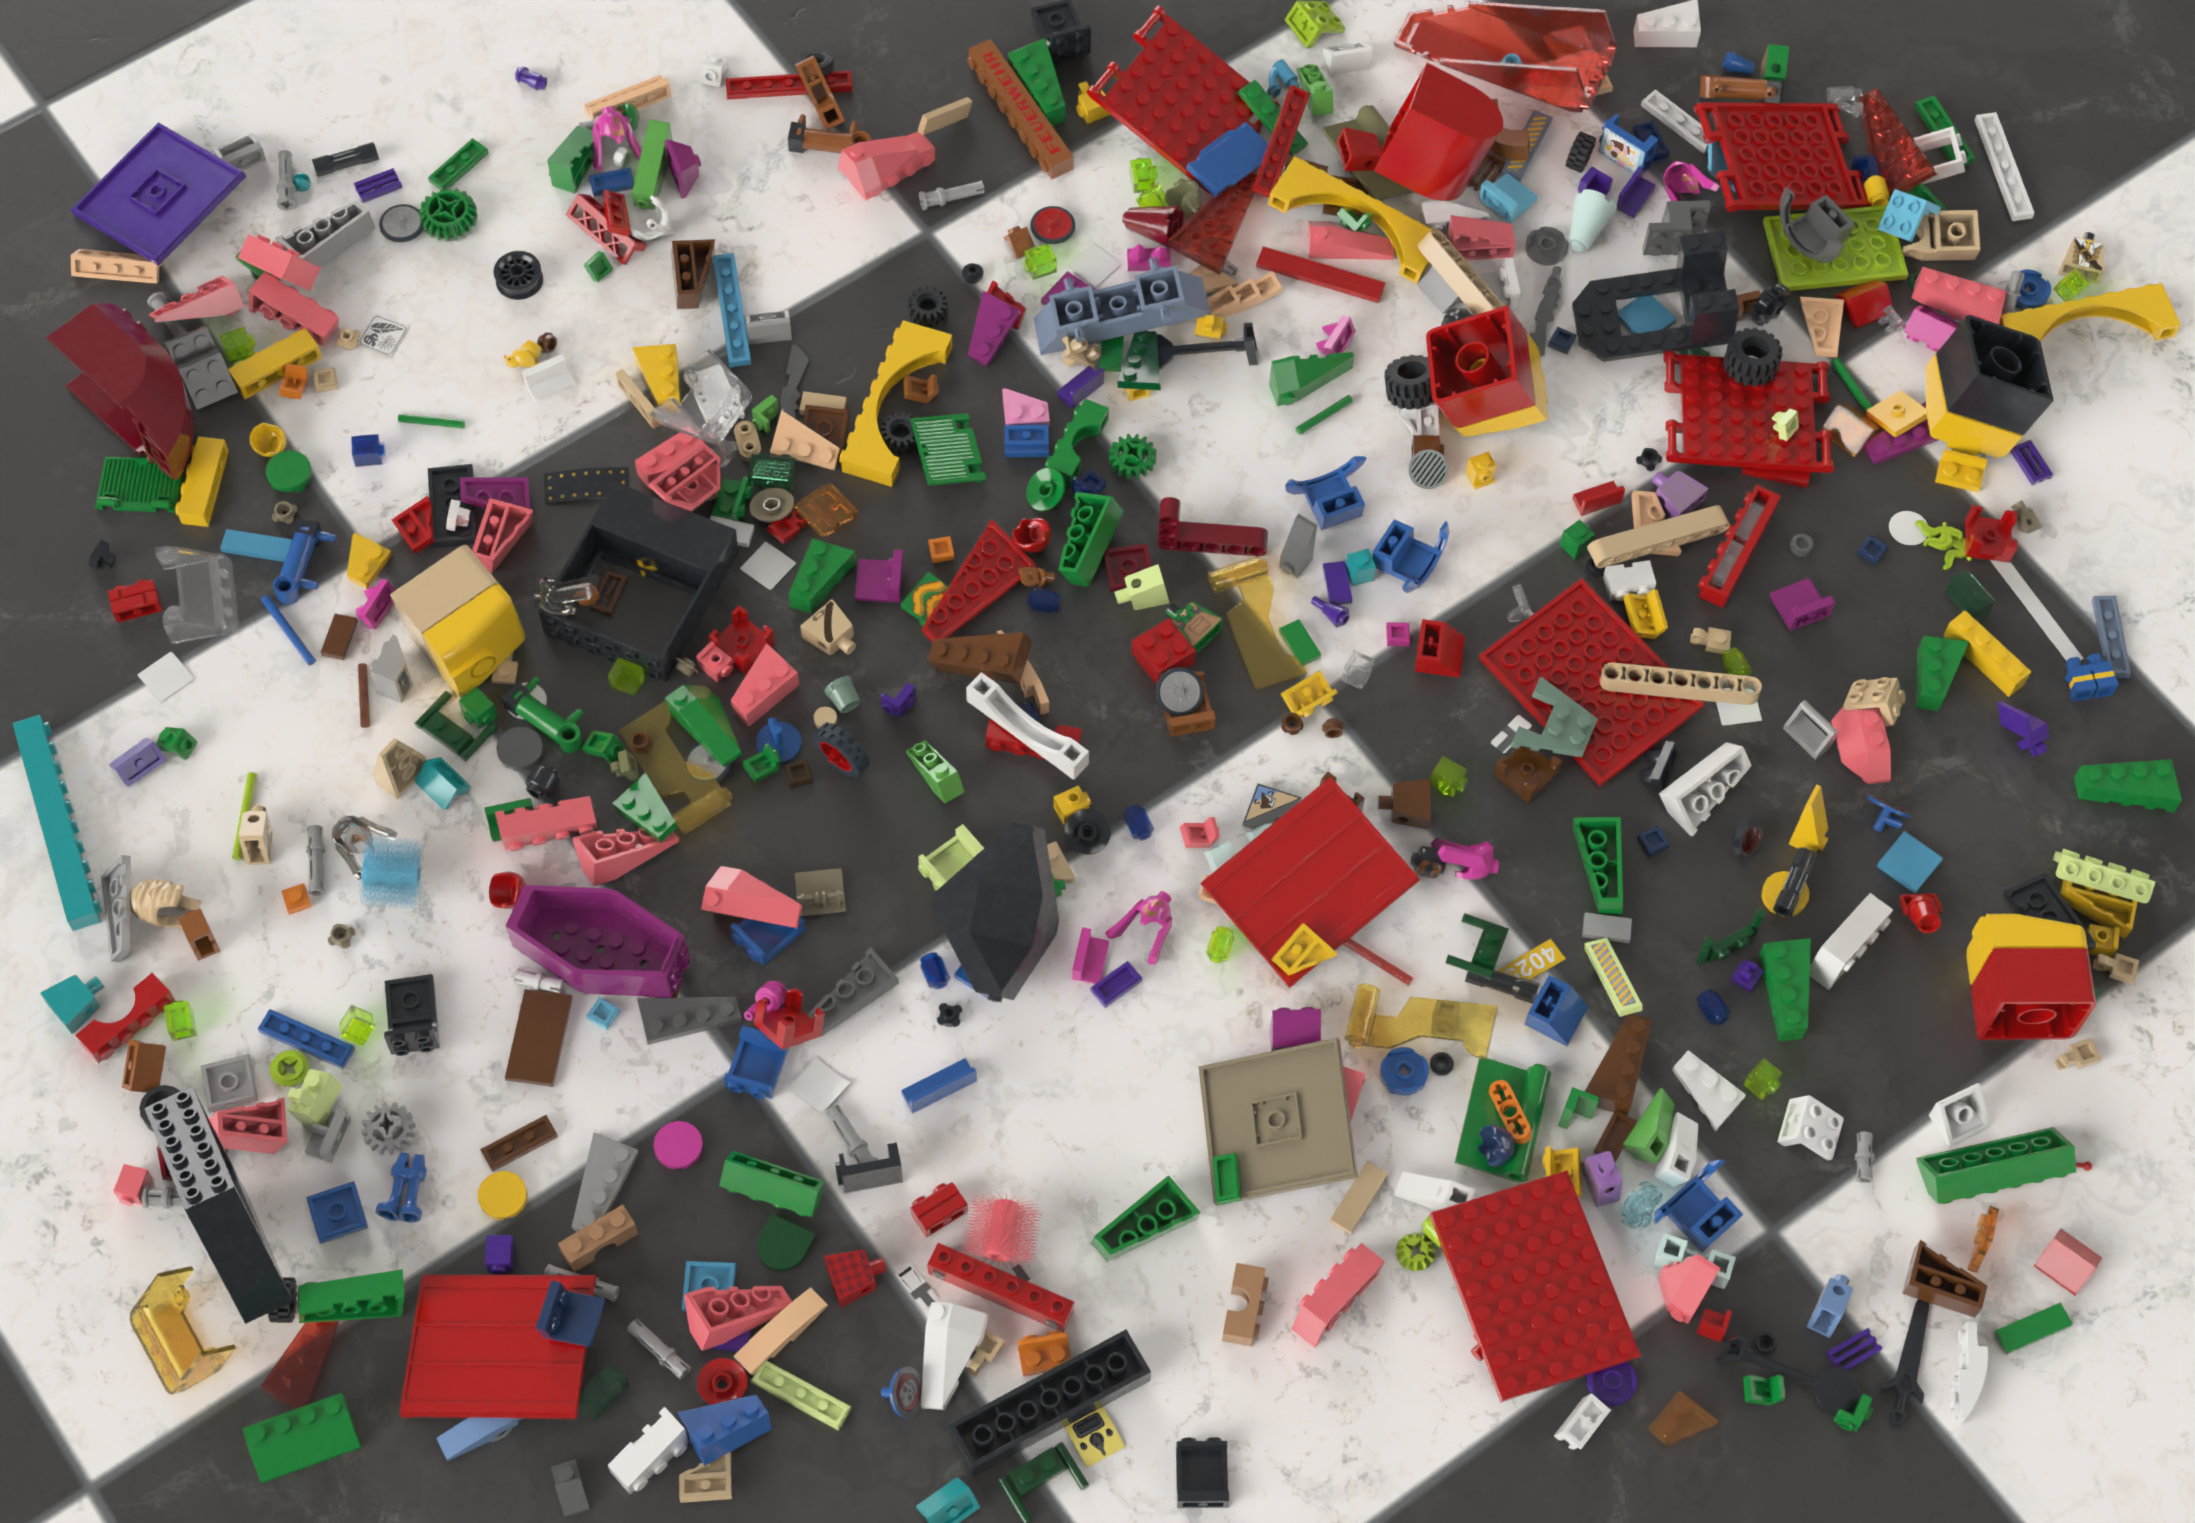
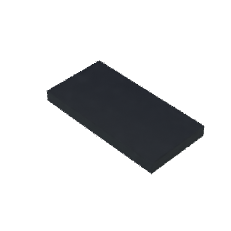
M472 464L428 468L429 499L432 502L434 530L432 548L475 543L477 537L476 506L461 502L460 477H474ZM451 499L460 501L461 508L470 510L468 527L456 526L455 531L446 530Z

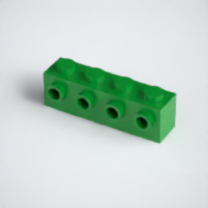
M732 1151L725 1160L719 1186L726 1188L732 1193L747 1195L756 1201L771 1203L776 1208H786L795 1211L800 1216L812 1217L819 1208L825 1181Z

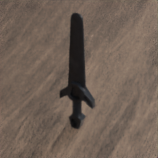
M1919 1299L1916 1301L1896 1376L1884 1382L1882 1392L1893 1388L1898 1394L1895 1409L1889 1414L1890 1426L1897 1429L1902 1426L1907 1417V1414L1904 1412L1907 1397L1913 1394L1921 1405L1924 1399V1393L1917 1383L1929 1303Z

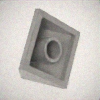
M788 310L745 315L749 345L792 340Z

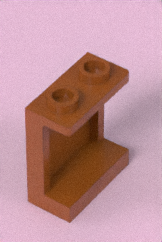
M1193 671L1200 678L1203 685V698L1199 707L1185 716H1174L1164 711L1170 737L1215 729L1216 718L1214 711H1211L1204 682V671Z

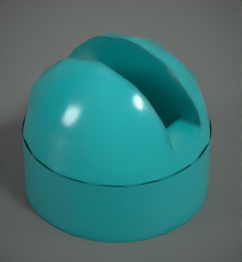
M301 172L294 176L293 184L297 191L304 192L311 187L310 178L306 173Z

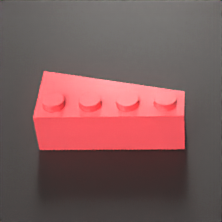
M915 132L906 136L918 151L904 166H901L896 171L893 177H889L885 181V185L882 188L865 196L856 188L866 201L878 196L885 189L895 186L902 179L912 176L919 169L929 166L935 161V147L924 135L922 136L919 132Z
M1922 267L1915 281L1912 299L1935 311L1941 310L1948 315L1947 317L1953 320L1957 318L1963 321L1967 315H1972L1999 324L2006 291Z
M263 272L249 290V311L253 313L260 311L264 313V318L270 321L275 318L288 330L295 328L297 331L306 328L314 341L321 346L327 343L338 328L339 317L332 310L319 306L314 299L306 298L295 287L285 285L273 274L269 275Z
M590 796L558 802V806L553 807V804H540L535 807V810L531 811L525 809V807L516 808L515 812L504 815V811L495 812L505 850L510 849V851L522 850L525 845L530 844L534 846L544 845L547 843V840L555 838L556 840H565L570 838L572 834L579 833L583 835L593 832V829L598 828Z
M1363 1243L1356 1249L1350 1248L1343 1257V1263L1341 1265L1336 1263L1329 1271V1277L1326 1280L1322 1278L1313 1290L1315 1292L1311 1296L1306 1294L1298 1305L1301 1309L1292 1326V1330L1314 1348L1320 1342L1324 1330L1327 1332L1331 1330L1341 1312L1345 1313L1356 1299L1355 1294L1359 1297L1379 1274L1385 1262Z

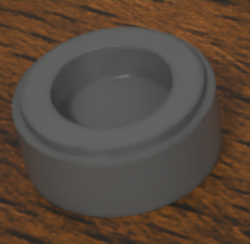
M1797 534L1791 540L1790 550L1796 556H1807L1812 551L1813 540L1806 534Z

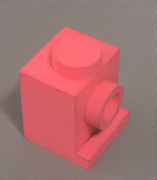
M712 641L696 656L698 668L717 683L723 677H728L734 668L732 658L716 647Z

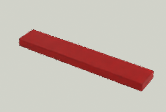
M851 70L833 71L824 76L831 93L853 92ZM799 74L726 78L727 100L808 95Z
M1294 85L1290 86L1252 186V191L1267 198L1270 197V193L1277 184L1308 102L1309 92Z
M1264 246L1256 263L1258 268L1375 303H1379L1386 283Z

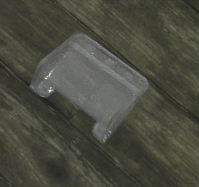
M707 349L684 369V381L693 387L679 404L671 397L660 406L654 408L650 415L663 426L711 444H718L724 439L749 405L752 395L750 390L710 349Z
M174 546L155 548L156 558L163 570L176 568L180 606H170L163 614V626L170 642L178 643L234 632L239 626L233 568L230 558L224 554Z

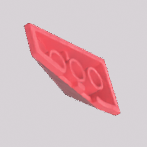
M906 136L859 142L841 151L838 169L865 196L882 188L885 185V181L889 177H893L896 171L917 153L918 149Z
M642 828L634 832L616 829V833L603 834V831H593L573 837V843L582 871L593 886L621 877L679 842V837L674 831L662 842H659Z
M754 1286L752 1289L739 1290L738 1287H729L728 1290H716L715 1287H705L686 1293L684 1296L689 1330L702 1351L724 1344L767 1322L792 1302L782 1286Z

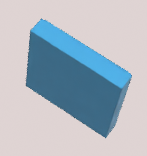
M1652 295L1637 297L1618 311L1620 323L1632 334L1664 330L1676 323V318Z
M1904 831L1876 867L1916 894L1942 862L1943 858Z
M686 1261L682 1312H686L684 1299L686 1293L705 1287H715L716 1290H728L729 1287H735L736 1263Z

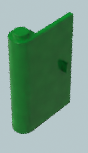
M1482 1056L1479 1057L1454 1163L1515 1182H1526L1528 1180L1551 1072L1545 1065L1534 1064L1528 1067L1527 1070ZM1504 1080L1510 1085L1533 1134L1527 1143H1515L1514 1153L1504 1165L1492 1167L1488 1165L1485 1155L1478 1151V1146L1482 1145L1479 1132L1488 1124L1497 1125L1507 1130L1489 1094V1088L1492 1083ZM1499 1089L1498 1094L1504 1102L1507 1098L1504 1091ZM1507 1108L1504 1115L1506 1117L1514 1116L1517 1113V1108ZM1519 1122L1514 1124L1518 1134H1524Z

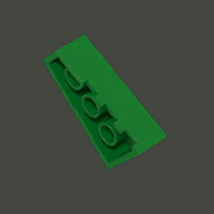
M1041 39L1009 52L1008 64L1050 124L1054 126L1064 122L1065 103L1046 39Z
M1076 492L1074 498L1076 505L1071 511L1072 523L1071 527L1067 529L1068 541L1063 547L1059 571L1070 584L1089 587L1124 511L1111 496Z
M2172 759L2080 766L2073 778L2078 799L2109 803V801L2119 802L2124 806H2131V804L2145 806L2144 809L2151 810L2155 808L2166 809L2165 812L2171 813L2176 811L2182 801Z
M1621 817L1573 818L1574 835L1598 914H1622Z
M1811 938L1764 943L1759 954L1779 1042L1803 1039L1808 1029Z
M403 1269L323 1282H307L303 1285H298L299 1323L402 1317L405 1298Z

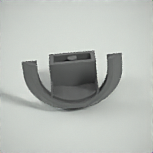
M1785 187L1780 198L1779 210L1782 226L1790 243L1801 254L1814 261L1828 263L1835 260L1844 246L1842 243L1848 239L1855 223L1828 195L1811 203L1804 216L1791 222L1790 207L1795 194L1788 187Z

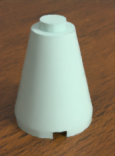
M1586 189L1582 193L1577 192L1568 241L1573 250L1582 252L1589 249L1616 212L1617 205L1612 199L1608 202L1604 199L1606 195L1594 190Z

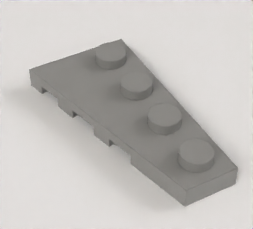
M121 855L101 876L110 958L114 962H120L130 953L132 947L131 856Z
M593 1133L572 1223L574 1231L578 1232L609 1213L639 1154L637 1149L598 1133Z

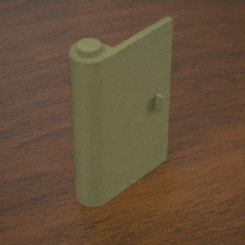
M1365 105L1358 111L1356 119L1322 127L1321 131L1340 155L1337 141L1344 127L1374 133L1377 135L1379 146H1383L1390 126L1373 105ZM1374 170L1352 171L1368 194L1374 199L1382 201L1414 192Z

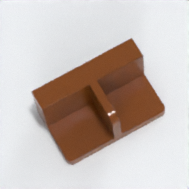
M129 1039L121 1088L147 1093L154 1087L160 1086L166 1046Z

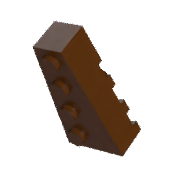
M1024 632L934 639L928 661L937 671L977 677L982 672L991 680L1020 684L1032 641Z

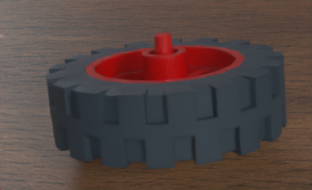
M826 722L812 736L813 745L817 747L816 750L819 754H822L823 758L829 761L833 768H837L840 773L846 774L847 777L856 779L871 763L865 749L860 747V743L856 739L854 740L848 732H844L841 727H836L833 723L829 724Z

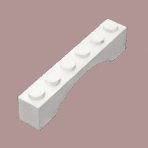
M982 672L966 688L967 701L1073 780L1089 764V751L1072 738L1057 734L1035 721L1015 704L996 682Z

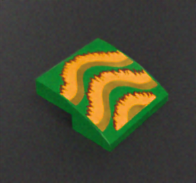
M928 572L901 603V609L919 619V624L924 626L949 587Z

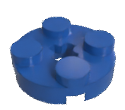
M2029 269L2019 271L2024 273V279L2019 292L2021 296H2018L2015 307L2022 309L2043 307L2051 294L2050 282L2048 280L2045 281L2042 278V274ZM2030 287V290L2034 292H2027L2025 289Z
M1399 1047L1391 1050L1382 1061L1380 1067V1077L1388 1092L1403 1096L1421 1091L1429 1075L1427 1060L1422 1055L1420 1056L1414 1052V1049L1408 1047ZM1404 1066L1405 1069L1410 1070L1411 1073H1408L1407 1076H1403L1402 1074H1399V1071L1401 1070V1067Z

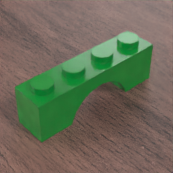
M1084 399L1082 405L1076 407L1073 421L1067 423L1063 439H1058L1054 455L1049 456L1045 464V468H1053L1059 471L1064 478L1065 485L1068 487H1072L1081 470V458L1074 452V446L1084 438L1099 437L1109 420V408L1088 399Z

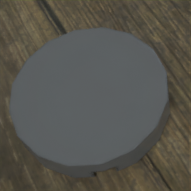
M1547 226L1540 227V229L1533 230L1528 235L1525 250L1530 259L1540 265H1556L1563 261L1567 255L1568 241H1566L1565 235L1558 229Z
M526 727L511 728L504 732L496 746L498 759L502 765L514 771L529 770L536 766L544 751L542 739L538 733Z

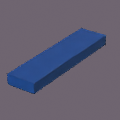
M271 1009L268 1010L258 1027L259 1033L341 1069L345 1068L355 1051L353 1045Z

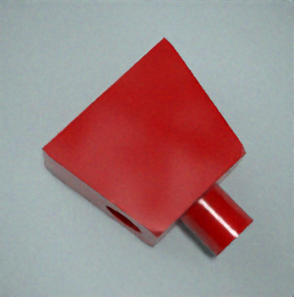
M1344 127L1337 141L1346 172L1373 171L1375 169L1383 147L1379 146L1377 135Z

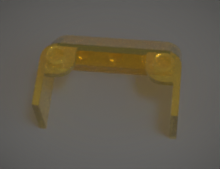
M192 1266L158 1273L130 1312V1324L163 1387L171 1395L181 1393L220 1371L236 1350L233 1344L220 1348L210 1347L204 1351L185 1316L184 1311L190 1302V1294L183 1284L194 1271Z

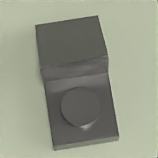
M576 1459L552 1466L551 1470L555 1481V1488L564 1517L590 1510Z

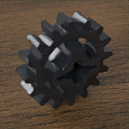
M1777 283L1770 290H1764L1753 305L1754 309L1751 311V320L1758 326H1763L1765 323L1768 324L1771 319L1778 318L1783 308L1787 305L1788 295L1791 293L1790 289L1782 283Z

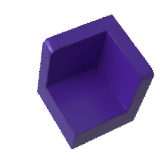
M1592 166L1580 179L1578 192L1582 193L1583 190L1588 189L1607 196L1611 190L1613 179Z

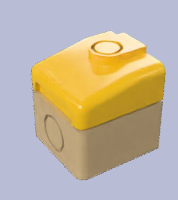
M468 545L460 546L390 594L409 637L459 698H462L472 689L482 684L525 640V632L511 597Z

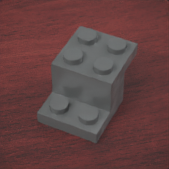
M1710 200L1667 201L1662 222L1648 224L1642 246L1643 255H1678L1680 236L1704 232L1711 208Z
M206 325L165 342L166 348L176 364L183 384L187 388L197 410L238 392L223 357L216 348Z

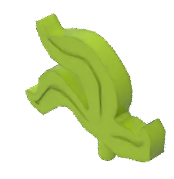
M1923 520L1915 522V526H1919L1922 533L1928 537L1923 543L1924 547L1929 545L1943 550L1951 546L1952 537L1958 538L1959 541L1962 540V532L1953 527H1947L1946 522H1943L1942 526L1936 528L1930 527ZM1941 534L1939 538H1934V536Z
M1952 537L1951 546L1943 549L1948 550L1944 559L1946 563L1943 566L1944 570L1951 569L1955 558L1965 557V539L1963 537L1961 541L1958 538ZM1954 547V548H1956L1957 550H1948V549ZM1966 557L1968 561L1972 560L1971 557Z

